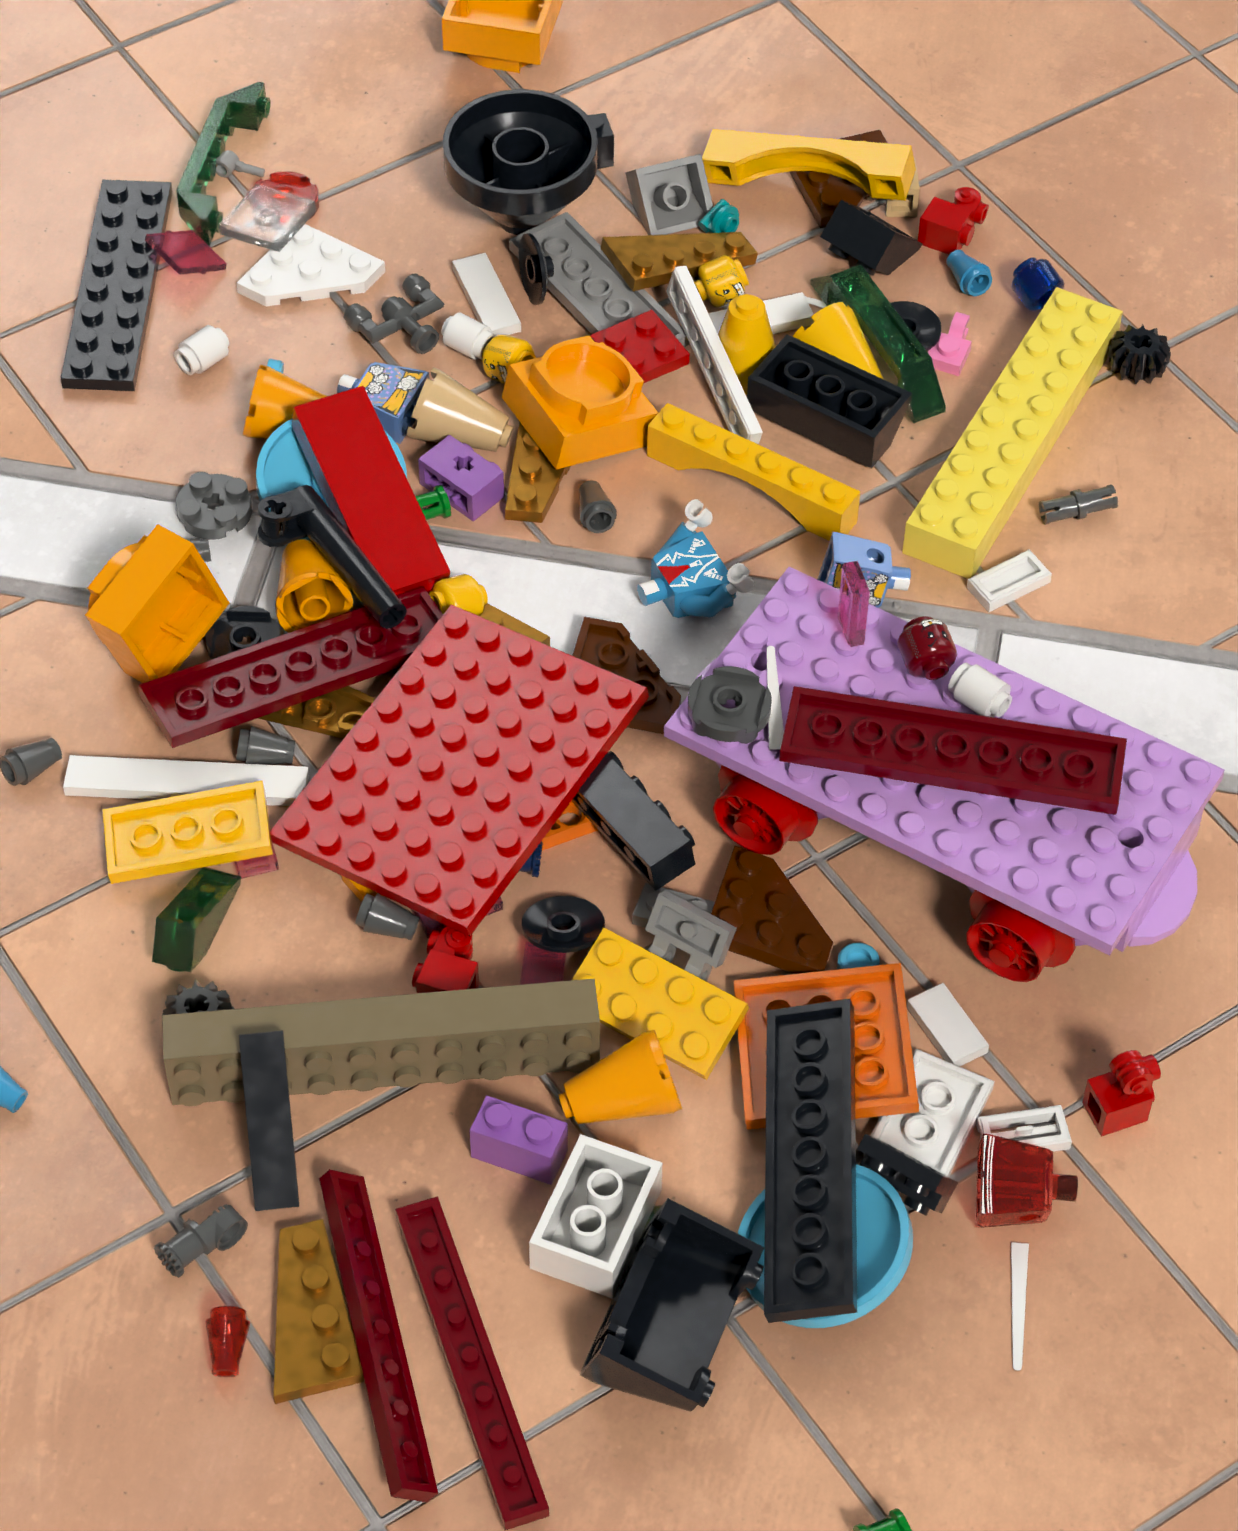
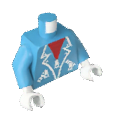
M694 499L687 504L685 515L689 520L686 523L681 522L667 542L651 559V580L637 585L638 595L644 606L663 600L671 615L676 618L685 616L711 618L723 608L733 606L737 591L748 593L754 587V580L749 576L750 570L744 564L737 563L728 571L703 531L698 533L695 531L697 527L703 528L710 525L713 518L712 513L707 508L698 515L704 506L700 500Z

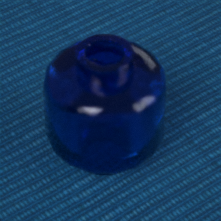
M1032 257L1022 262L1014 270L1011 287L1028 310L1034 311L1043 309L1055 288L1064 289L1065 283L1047 259L1037 260L1035 257Z

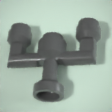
M414 273L404 280L402 288L412 301H419L420 304L412 307L401 297L393 296L388 298L381 308L385 322L379 325L372 320V314L358 303L352 304L346 309L344 319L347 325L353 331L361 332L372 344L400 329H404L411 336V347L417 353L425 354L436 346L439 340V333L431 325L421 326L417 321L443 308L444 302L430 290V283L423 276Z

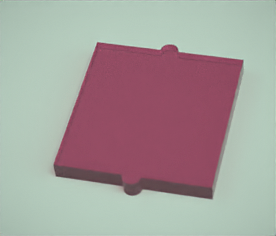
M167 230L166 233L146 234L145 241L179 275L191 273L206 274L209 271L226 269L227 263L193 230L176 232Z

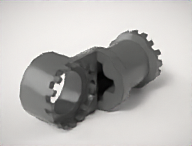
M231 1205L220 1206L218 1208L220 1212L214 1210L213 1214L209 1215L200 1225L194 1220L188 1219L183 1223V1230L165 1244L159 1242L154 1246L155 1254L158 1255L159 1260L164 1259L162 1262L163 1266L168 1264L166 1270L179 1278L184 1274V1268L202 1253L208 1255L216 1248L219 1251H224L234 1246L245 1234L248 1227L247 1221Z

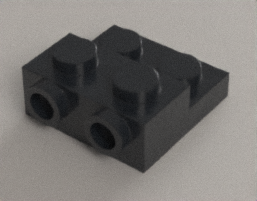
M868 1134L864 1135L857 1150L865 1153L859 1165L878 1173L895 1190L905 1194L906 1198L903 1202L905 1205L927 1216L930 1209L939 1213L944 1211L958 1184L957 1181Z

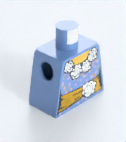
M374 362L368 366L360 379L344 374L339 380L337 393L364 386L383 429L392 437L395 443L401 444L407 434L408 426L412 427L416 420L411 416L426 379H429V372Z
M832 532L817 580L879 608L882 606L887 589L908 590L911 570L906 567L892 566L891 547L888 544Z

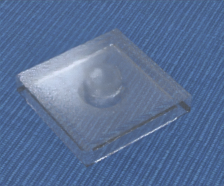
M256 184L219 224L220 234L280 252L317 211L315 201Z

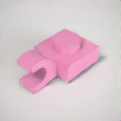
M959 312L955 313L949 333H941L937 344L928 351L925 359L926 367L956 376L960 375L971 351L972 341L965 340L969 328H966L970 319L969 315Z

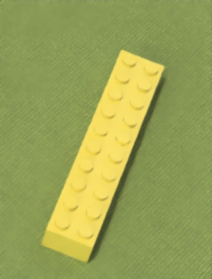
M1058 287L1055 288L907 520L903 554L967 579L975 575L1108 358L1109 346L1112 344L1116 332L1120 329L1122 310Z

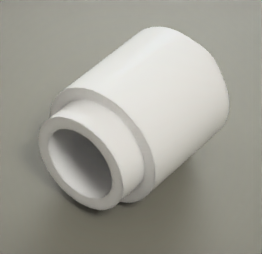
M461 312L448 317L441 329L443 343L446 346L473 360L478 358L482 360V352L492 338L496 337V334L492 333L490 327Z
M207 325L179 344V349L174 352L175 360L187 375L201 374L228 355V337L220 328Z
M963 663L954 672L948 684V690L954 694V699L980 716L1001 717L1008 710L1012 702V696L1010 695L1011 686L978 664L972 666L968 663Z

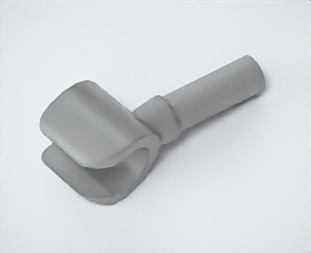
M230 150L222 152L215 160L218 163L215 172L224 178L228 177L234 170L259 177H264L265 169L239 161L238 156Z

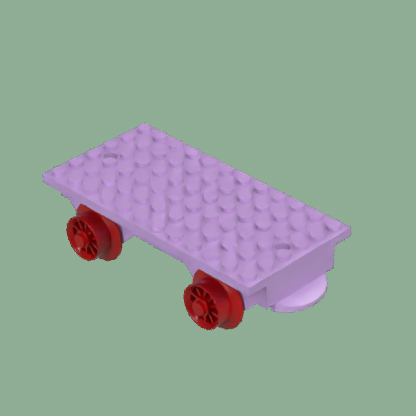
M791 567L786 569L718 658L714 659L697 675L696 679L701 675L702 679L713 675V669L734 666L755 673L760 677L759 683L767 689V647L773 646L775 648L783 728L785 730L794 686L978 715L955 700L954 694L948 690L949 681L960 665L963 663H968L972 666L978 664L1011 686L1010 695L1012 696V702L1004 715L1001 717L995 716L994 718L1127 738L1117 814H1106L779 761L780 749L769 750L768 723L758 732L756 740L748 744L718 741L696 734L688 715V696L664 725V737L715 761L719 766L718 780L721 794L714 803L713 811L721 829L734 842L752 852L773 855L781 851L787 841H802L812 836L818 824V819L831 818L965 884L972 892L969 903L974 922L967 931L966 937L967 944L973 955L995 974L1016 982L1035 980L1044 967L1054 968L1067 963L1076 946L1089 945L1110 956L1114 948L1123 952L1126 946L1150 945L1174 934L1189 917L1197 896V869L1188 849L1198 834L1204 807L1222 781L1225 771L1212 763L957 644H954L957 650L956 660L945 676L936 680L915 677L907 671L897 645L898 638L903 632L904 626L908 623L907 621ZM727 699L726 704H720L725 708H736L734 700Z

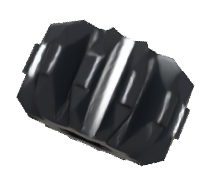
M1143 324L1139 329L1128 325L1125 331H1117L1108 351L1112 372L1120 373L1121 380L1134 379L1135 384L1139 380H1144L1151 384L1155 377L1162 378L1171 356L1167 336L1158 335L1157 328L1147 330Z

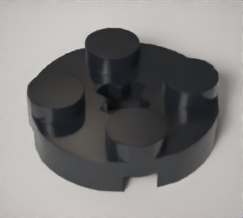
M255 606L235 607L226 611L227 616L221 618L218 622L216 620L206 633L207 651L212 660L284 635L283 627H281L279 621L277 623L276 620L271 618L270 612L263 608ZM243 637H251L252 643L242 645L237 642H242Z

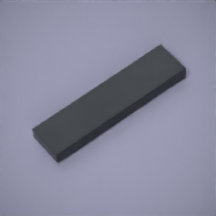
M280 1030L240 1034L239 1042L255 1211L299 1207L284 1032Z

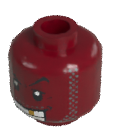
M928 616L918 617L908 622L897 641L907 671L915 677L928 680L939 679L948 673L949 668L954 664L957 657V650L947 625L940 620Z

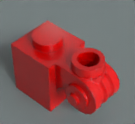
M970 187L957 189L954 194V203L934 197L920 217L918 241L923 243L922 245L948 255L955 250H960L963 245L968 246L974 235V224H982L984 222L989 205L981 201V194Z
M448 926L443 928L441 932L437 930L432 931L427 944L428 956L424 964H417L412 977V987L416 988L417 993L476 989L479 987L478 962L471 960L473 956L472 935L469 937Z
M1137 1050L1126 1051L1117 1055L1110 1062L1111 1072L1087 1079L1082 1103L1101 1137L1148 1121L1152 1102L1155 1100L1152 1083L1161 1077L1159 1064L1152 1054L1142 1056Z

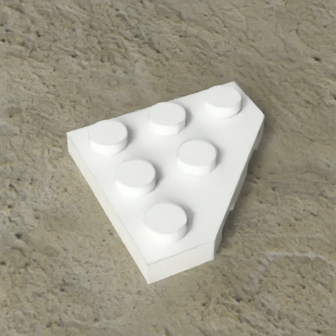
M299 221L236 282L237 292L266 307L280 305V299L300 297L301 302L330 298L329 292L350 290L351 294L365 293L386 272L385 261Z

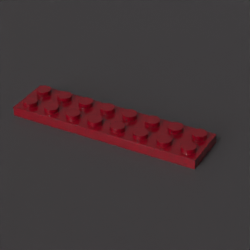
M420 587L397 595L406 607L407 613L403 621L393 628H382L366 607H362L139 684V696L170 746L175 748L402 667L443 613L426 589Z
M794 686L779 761L1116 815L1119 805L1127 738Z

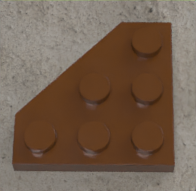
M881 130L840 138V140L887 143ZM790 171L820 229L826 227L840 200L859 207L863 200H867L869 197L862 188L832 174L815 171Z
M584 617L572 656L647 687L649 698L626 728L664 734V725L681 705V695L674 686L669 687L660 676V669L643 649L639 650L630 639L629 631L622 623Z
M734 846L711 912L712 915L737 928L728 951L794 974L825 971L833 941L775 860Z

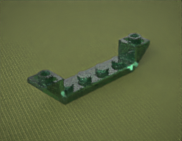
M256 82L215 99L177 187L180 217L203 245H211L215 233L221 231L223 224V213L218 211L217 196L206 195L207 184L212 182L215 177V160L225 151L226 139L228 136L233 135L234 128L258 131L263 118L268 117L270 98L266 97L265 84L263 82Z
M862 265L841 268L811 279L810 284L826 306L843 302L846 307L849 305L853 309L863 333L898 378L897 386L913 393L912 400L906 411V414L913 423L946 411V405L931 356Z

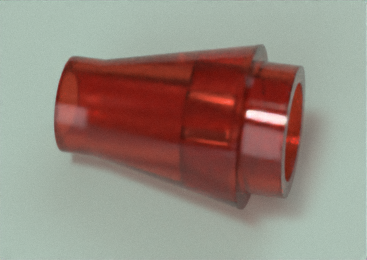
M235 1306L212 1308L210 1310V1318L205 1321L212 1362L211 1373L214 1376L235 1377L239 1375V1365L251 1324L246 1319V1310Z

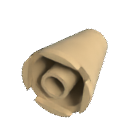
M433 367L430 372L434 381L427 378L422 387L411 416L416 419L414 424L416 428L408 426L407 437L439 443L448 435H451L461 443H466L475 449L496 452L499 445L506 448L514 428L508 425L510 417L443 371Z

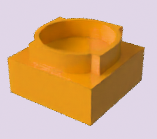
M449 0L442 17L443 50L463 53L478 65L509 72L520 73L521 68L528 64L541 65L563 0Z
M590 335L557 343L550 347L542 357L509 364L502 393V399L556 470L647 446L648 425L658 414V411L641 391L644 383L643 379L627 359L616 350L606 346L603 342H594Z
M157 524L148 536L144 535L138 543L131 544L117 552L87 588L91 594L88 612L85 616L122 670L141 683H145L176 672L230 603L195 545Z

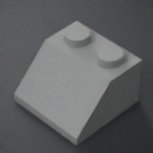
M701 154L625 173L633 207L648 235H667L699 227L698 222L713 208Z

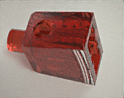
M983 1134L977 1148L975 1227L985 1228L1042 1223L1047 1220L1051 1213L1052 1200L1076 1201L1078 1177L1077 1175L1053 1173V1151L991 1134Z

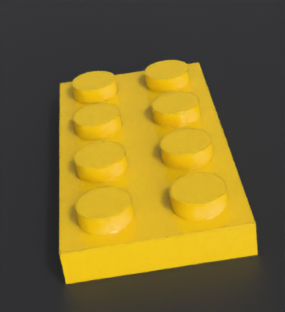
M263 781L102 809L107 871L111 884L273 855Z
M606 928L602 929L572 980L595 978L600 1023L631 1040L644 1032L655 1030L665 1058L705 1080L710 1076L749 1010L746 1002Z

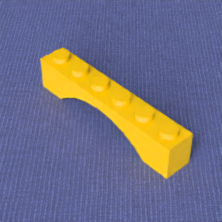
M712 129L702 156L707 181L712 184L741 186L771 174L790 171H815L846 179L862 188L872 198L906 201L916 171L912 145Z
M667 403L648 425V457L678 471L691 468L709 469L742 479L778 501L807 531L830 541L832 532L848 534L858 521L859 490Z

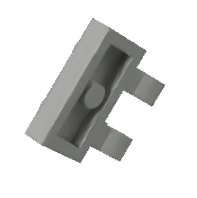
M667 890L658 894L645 928L647 932L655 935L649 952L670 963L673 961L677 948L687 952L691 956L684 970L704 981L708 980L712 966L717 968L723 964L737 929Z

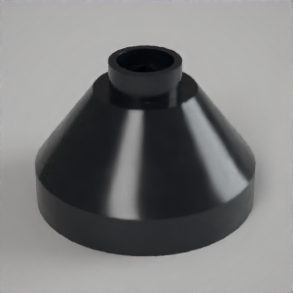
M512 89L490 93L463 106L447 124L443 136L444 170L450 185L461 197L496 220L506 232L519 235L549 220L581 196L591 185L598 165L596 128L589 116L571 101L552 93L529 89Z

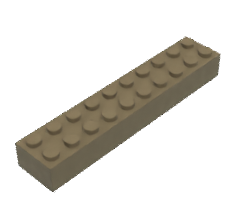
M595 978L162 1015L163 1060L172 1105L197 1106L204 1102L228 1101L236 1103L245 1100L239 1042L240 1034L283 1030L289 1095L308 1093L326 1095L332 1091L354 1089L370 1091L377 1087L388 1086L409 1088L423 1083L442 1082L453 1084L469 1079L484 1078L487 1080H498L504 1076H541L546 1073L561 1071L581 1073L600 1061V1019Z

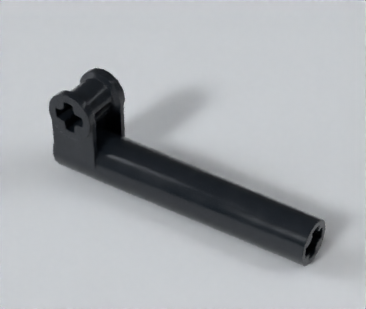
M299 486L294 490L266 497L259 502L258 514L262 518V524L258 527L257 536L261 543L269 547H281L289 542L308 536L382 628H393L403 621L407 613L404 604L311 486Z

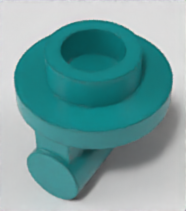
M721 199L698 222V226L706 233L735 232L739 226V211L726 200Z

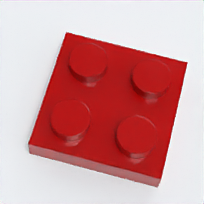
M653 310L590 335L594 342H603L606 346L624 356L643 379L644 383L689 365L690 353Z

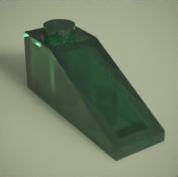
M203 867L156 917L152 962L165 965L173 971L192 972L206 956L241 884V877Z

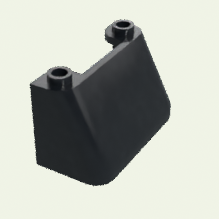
M668 1198L649 1221L634 1249L584 1362L580 1376L598 1385L686 1411H693L697 1405L704 1407L715 1387V1382L709 1379L711 1369L708 1367L737 1298L745 1288L753 1290L760 1279L764 1266L759 1264L758 1261L764 1247Z

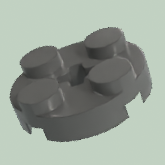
M194 473L190 476L189 483L184 485L177 495V517L179 522L181 521L185 525V530L188 533L201 539L216 540L225 538L226 532L232 531L236 527L238 532L248 524L252 515L251 496L248 492L247 483L241 478H234L224 474ZM213 503H218L222 505L216 506L214 510L208 509V505Z
M719 667L713 669V675L706 676L704 679H702L701 675L692 683L688 694V715L692 721L694 732L700 736H707L718 741L740 742L743 744L756 740L758 732L767 725L770 719L772 697L768 687L765 689L759 683L760 677L755 673L740 667ZM727 699L734 700L736 708H725L720 704H726Z

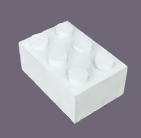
M580 1134L529 1241L530 1269L613 1299L662 1190L663 1163Z

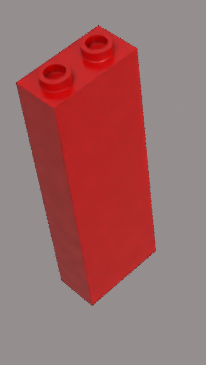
M364 386L293 407V431L329 509L394 593L400 595L424 587L429 594L432 592L436 582L441 579L450 578L451 571Z

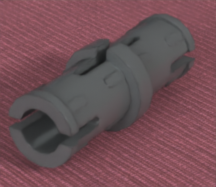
M1110 484L1106 487L1081 492L1078 489L1071 491L1069 496L1040 501V513L1055 510L1041 516L1044 525H1047L1051 522L1071 517L1079 520L1086 518L1088 513L1117 508V496L1102 499L1112 496V494L1116 493V490Z

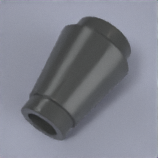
M590 480L584 482L579 488L580 521L585 528L593 533L606 532L614 525L617 510L597 481Z
M251 726V730L241 729L236 760L246 761V764H292L296 740H289L288 738Z
M53 738L6 750L4 756L0 757V769L5 779L12 786L18 784L27 785L56 761L62 759V752L60 746Z
M367 893L359 908L355 924L364 927L363 932L412 940L420 917L412 915L411 912L379 893L376 896Z

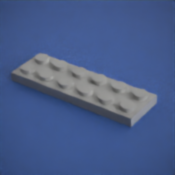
M568 212L509 239V250L519 259V243L522 235L531 233L535 236L544 255L550 256L554 265V275L548 278L547 289L591 334L653 310L684 347L689 345L683 328L645 289L631 290L601 250V245Z

